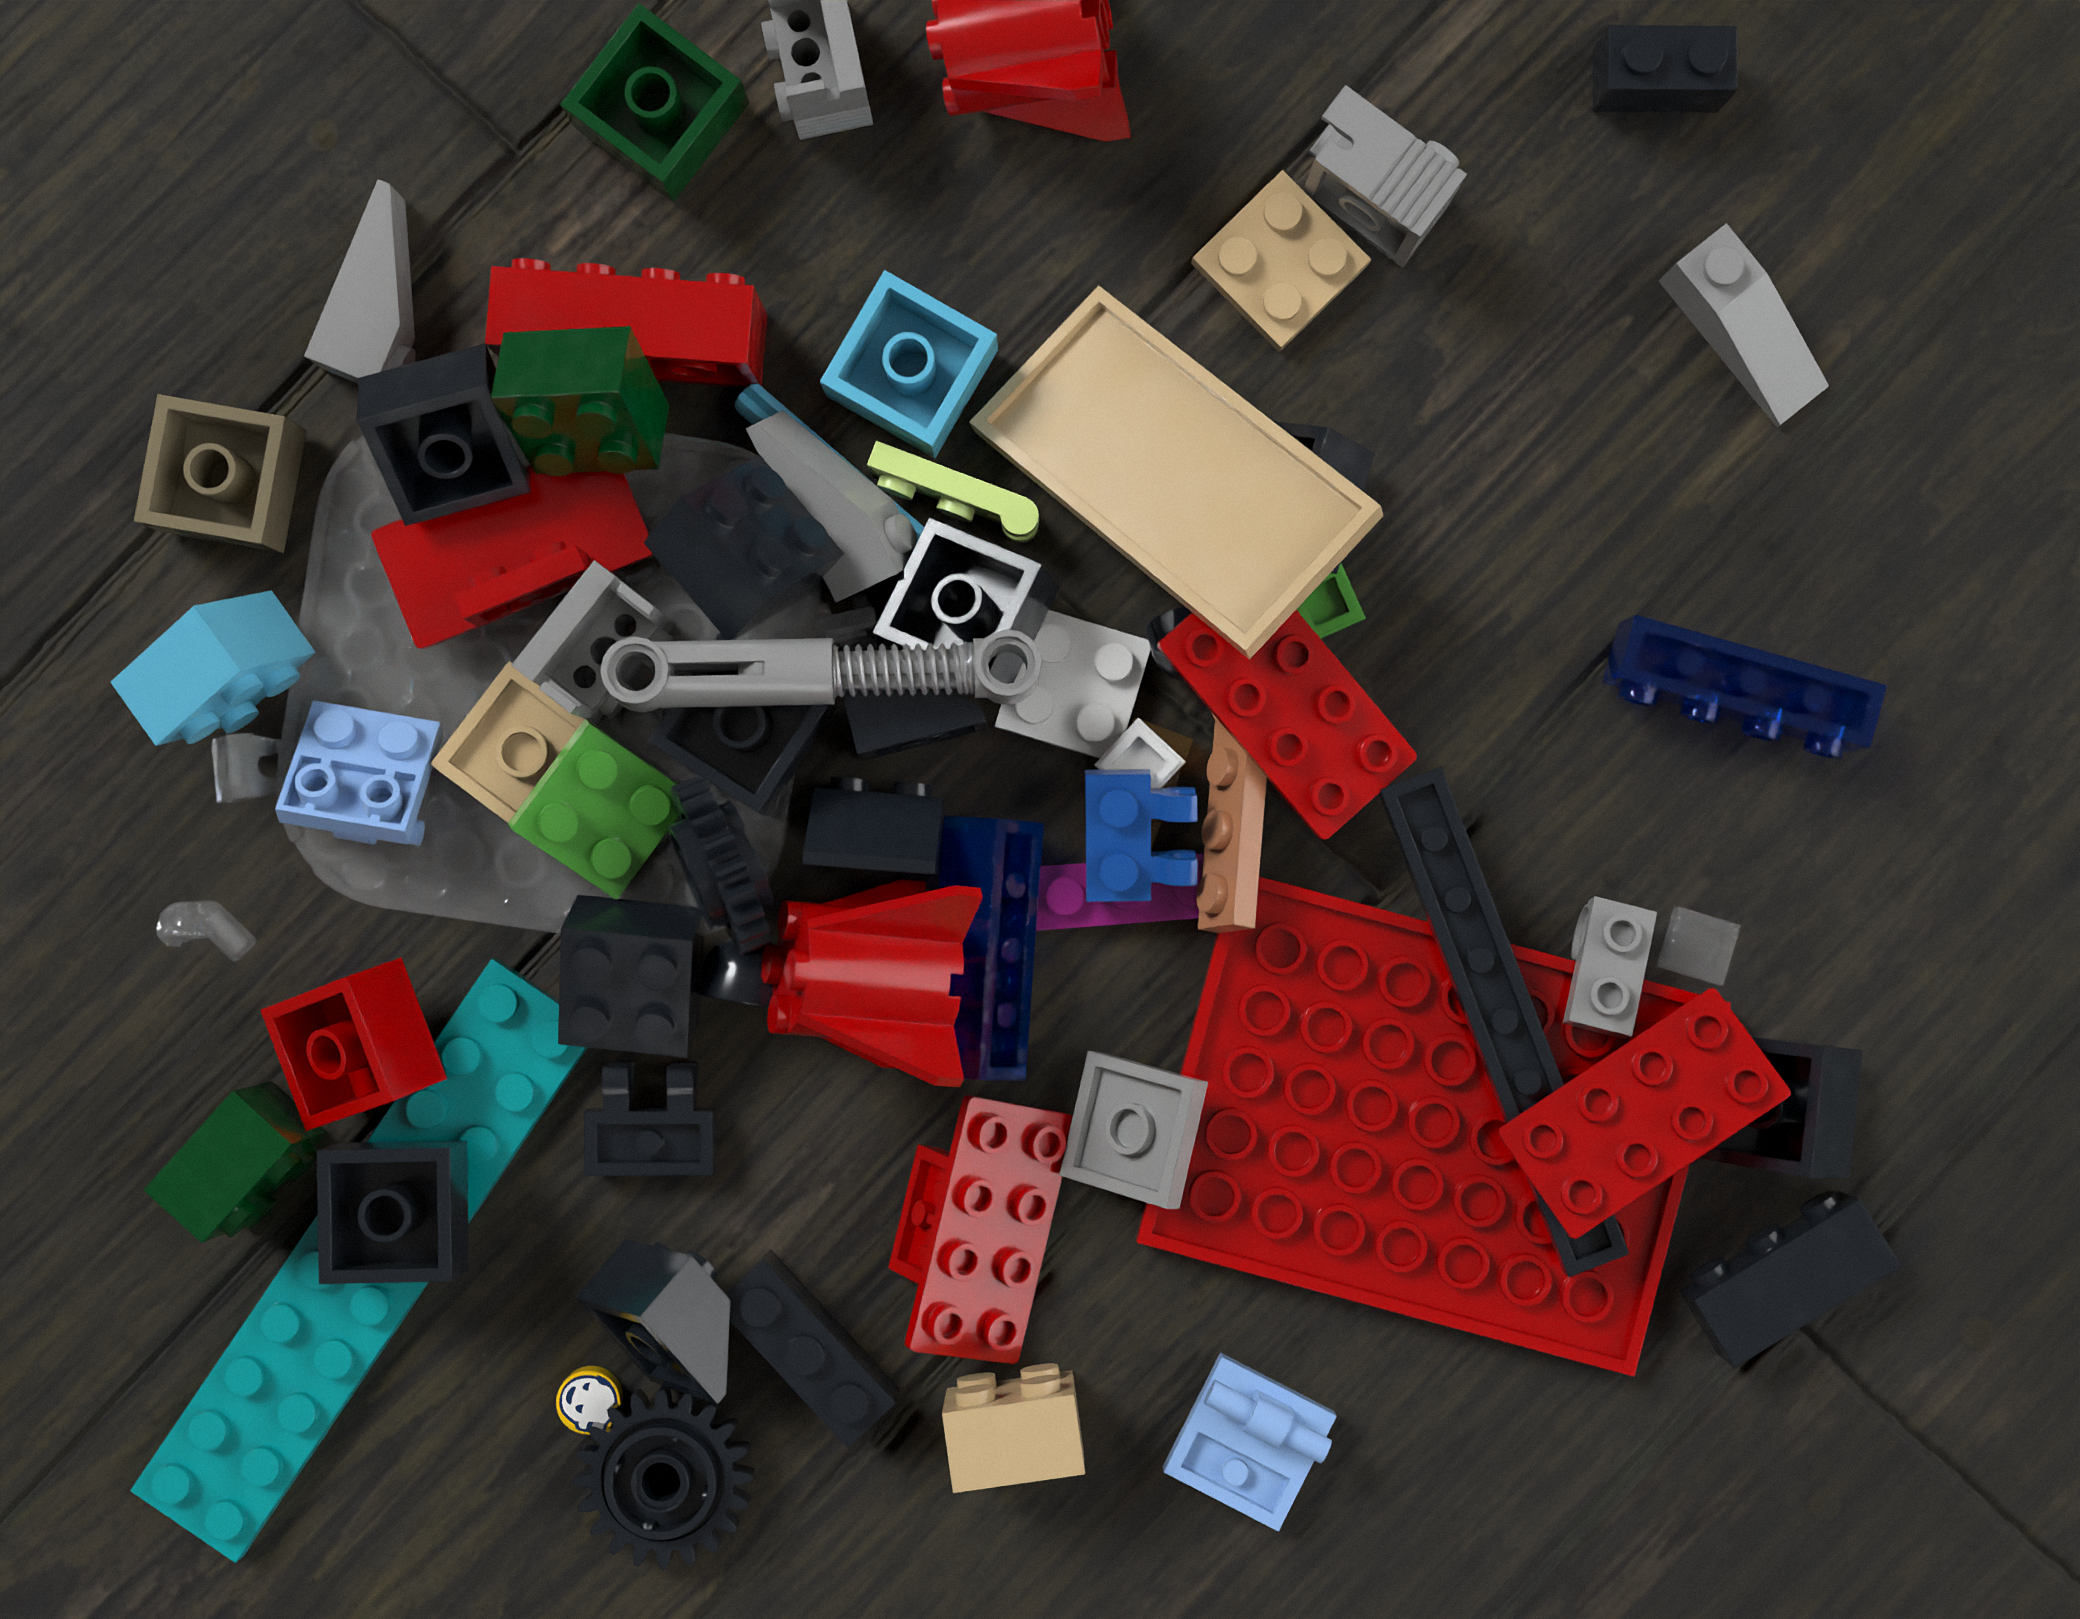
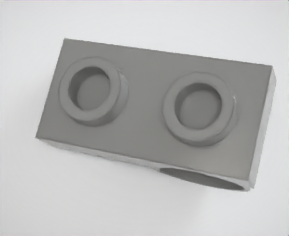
M1596 896L1588 900V904L1584 906L1579 916L1574 932L1571 955L1572 959L1576 960L1563 1024L1621 1039L1632 1037L1657 912Z

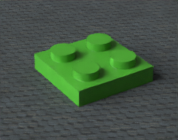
M584 719L508 822L511 830L617 900L667 833L668 825L673 824L679 815L673 804L674 799L670 792L671 787L678 783L587 719Z

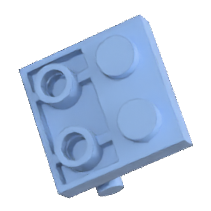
M313 700L275 807L279 822L332 831L334 838L374 845L379 839L420 846L424 836L425 822L418 820L417 816L433 769L430 763L436 757L443 737L440 722Z
M1220 1352L1163 1465V1472L1279 1532L1313 1462L1316 1461L1321 1464L1329 1452L1332 1440L1327 1438V1435L1337 1415L1326 1406Z

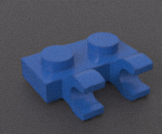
M1150 769L1085 770L1086 901H1151V882L1172 886L1197 885V858H1195L1194 850L1151 851V819L1169 822L1197 821V794H1195V787L1151 788Z

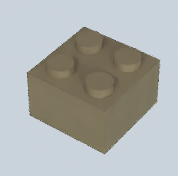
M157 394L134 522L163 533L284 554L307 430L285 416Z

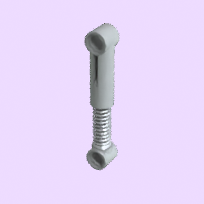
M1009 629L994 632L986 638H973V644L965 642L963 645H956L953 642L950 649H946L945 645L941 642L938 649H934L933 645L929 643L926 649H922L921 645L917 643L915 650H910L909 645L905 643L903 650H898L895 644L891 646V650H886L883 644L879 646V650H874L873 646L869 644L867 651H862L861 646L858 644L855 647V651H850L848 645L844 646L843 651H838V648L833 643V638L650 641L646 638L629 637L619 640L608 649L602 659L600 672L604 686L619 704L631 711L642 713L656 710L657 708L835 704V697L837 695L843 697L845 692L849 691L850 695L854 697L858 690H861L862 694L866 697L869 694V690H873L876 696L881 694V690H885L888 696L893 693V690H897L898 694L902 696L905 693V689H909L910 694L914 696L917 689H921L924 695L928 693L929 689H933L936 695L940 693L941 689H945L946 693L950 695L952 689L957 688L960 695L963 692L966 695L970 692L971 694L974 693L975 698H988L994 703L1010 705L1019 703L1031 695L1038 684L1042 660L1039 648L1030 637L1020 631ZM999 653H1015L1024 661L1027 671L1023 678L1017 682L1002 683L996 680L989 672L988 664L991 659ZM639 659L649 660L654 663L655 677L648 687L639 691H631L623 687L622 674L628 664ZM738 671V675L675 676L674 672Z

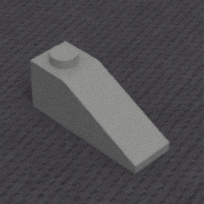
M379 179L373 189L304 357L321 369L358 384L359 377L414 363L416 356L415 349L412 348L415 341L406 204L402 196L389 183Z
M1727 223L1678 261L1659 280L1660 284L1776 427L1780 426L1829 387L1767 272Z
M783 410L746 428L759 455L782 477L785 485L809 513L824 526L828 535L844 552V555L823 577L836 602L904 570L917 544V535L910 520L899 512L892 498Z

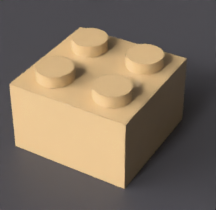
M1038 1364L1021 1369V1378L996 1381L995 1373H975L957 1378L958 1387L947 1388L942 1417L953 1493L1085 1474L1083 1441L1073 1370L1059 1372L1058 1364Z

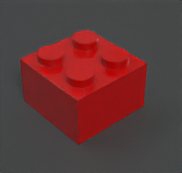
M402 957L346 976L260 1010L306 1131L395 1101L447 1079Z

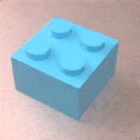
M884 270L821 378L820 384L826 397L931 457L936 458L998 351L997 334Z
M271 590L194 605L111 681V684L155 746L184 739L187 744H193L217 729L223 728L228 734L250 723L259 714L255 706L266 696L273 697L295 684L301 677L297 669L316 652Z

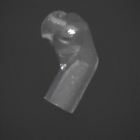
M212 900L175 902L167 906L160 913L159 922L156 926L158 938L168 946L180 947L182 942L192 939L209 938L233 962L244 956L257 941L220 903Z

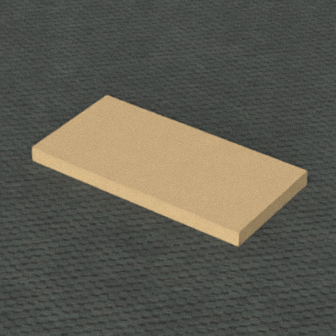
M1100 286L1082 302L969 422L977 435L1249 660L1383 517L1380 504Z

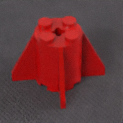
M931 0L935 19L926 22L927 40L933 60L944 59L948 77L943 78V96L947 112L950 116L987 112L1104 142L1131 138V129L1118 78L1116 49L1104 51L1110 48L1109 29H1114L1109 0Z
M901 879L823 904L784 900L778 913L777 945H766L762 955V982L773 984V995L770 999L767 1017L769 1032L773 1034L820 1037L880 1067L900 1069L934 1086L960 1087L964 1076L954 1023L959 1012L961 997L948 995L951 974L963 975L964 972L962 943L982 901L981 888L954 885L927 892L925 882Z

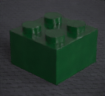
M638 3L564 98L560 106L574 128L674 202L750 102L741 79Z
M631 326L503 333L491 399L535 474L565 476L576 472L602 471L626 474L633 470L659 469L669 404Z
M272 1081L234 1090L143 1190L201 1243L223 1234L232 1238L245 1226L251 1230L258 1225L278 1202L271 1194L288 1178L293 1182L299 1179L317 1160V1149L314 1146L324 1137L327 1131L322 1126L306 1131L295 1102Z

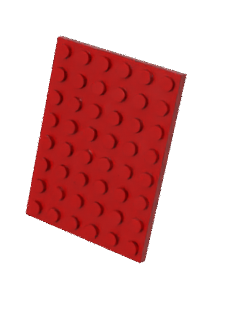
M1259 877L1255 928L1217 933L1180 1071L1182 1075L1208 1082L1180 1208L1165 1209L1145 1203L1136 1242L1635 1377L1689 1165L1614 1214L1628 1248V1255L1574 1276H1566L1562 1271L1527 1177L1498 1135L1499 1129L1506 1123L1428 921ZM1510 944L1564 1085L1700 995L1643 980L1633 1034L1628 1039H1621L1563 1024L1576 961ZM1725 1001L1728 1004V1006L1731 1007V1003Z

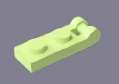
M875 442L867 466L871 475L879 478L876 486L881 490L907 500H912L915 492L939 500L936 506L938 511L961 521L971 523L974 514L1001 524L1005 536L1016 543L1028 542L1036 535L1039 526V514L1036 505L1030 499L884 443Z

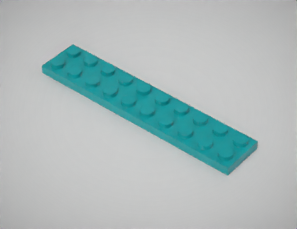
M492 958L434 1042L447 1079L395 1100L367 1142L467 1140L469 1224L588 1047L558 1044L559 1000L498 958ZM317 1215L130 1491L234 1563L238 1562L248 1551L429 1282L319 1284Z

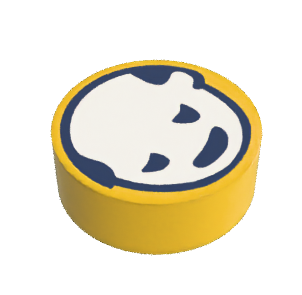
M598 1366L581 1367L573 1371L559 1388L556 1397L558 1415L562 1422L572 1431L590 1435L588 1430L594 1422L611 1426L612 1423L609 1420L607 1409L614 1402L623 1405V1390L615 1375L607 1369Z

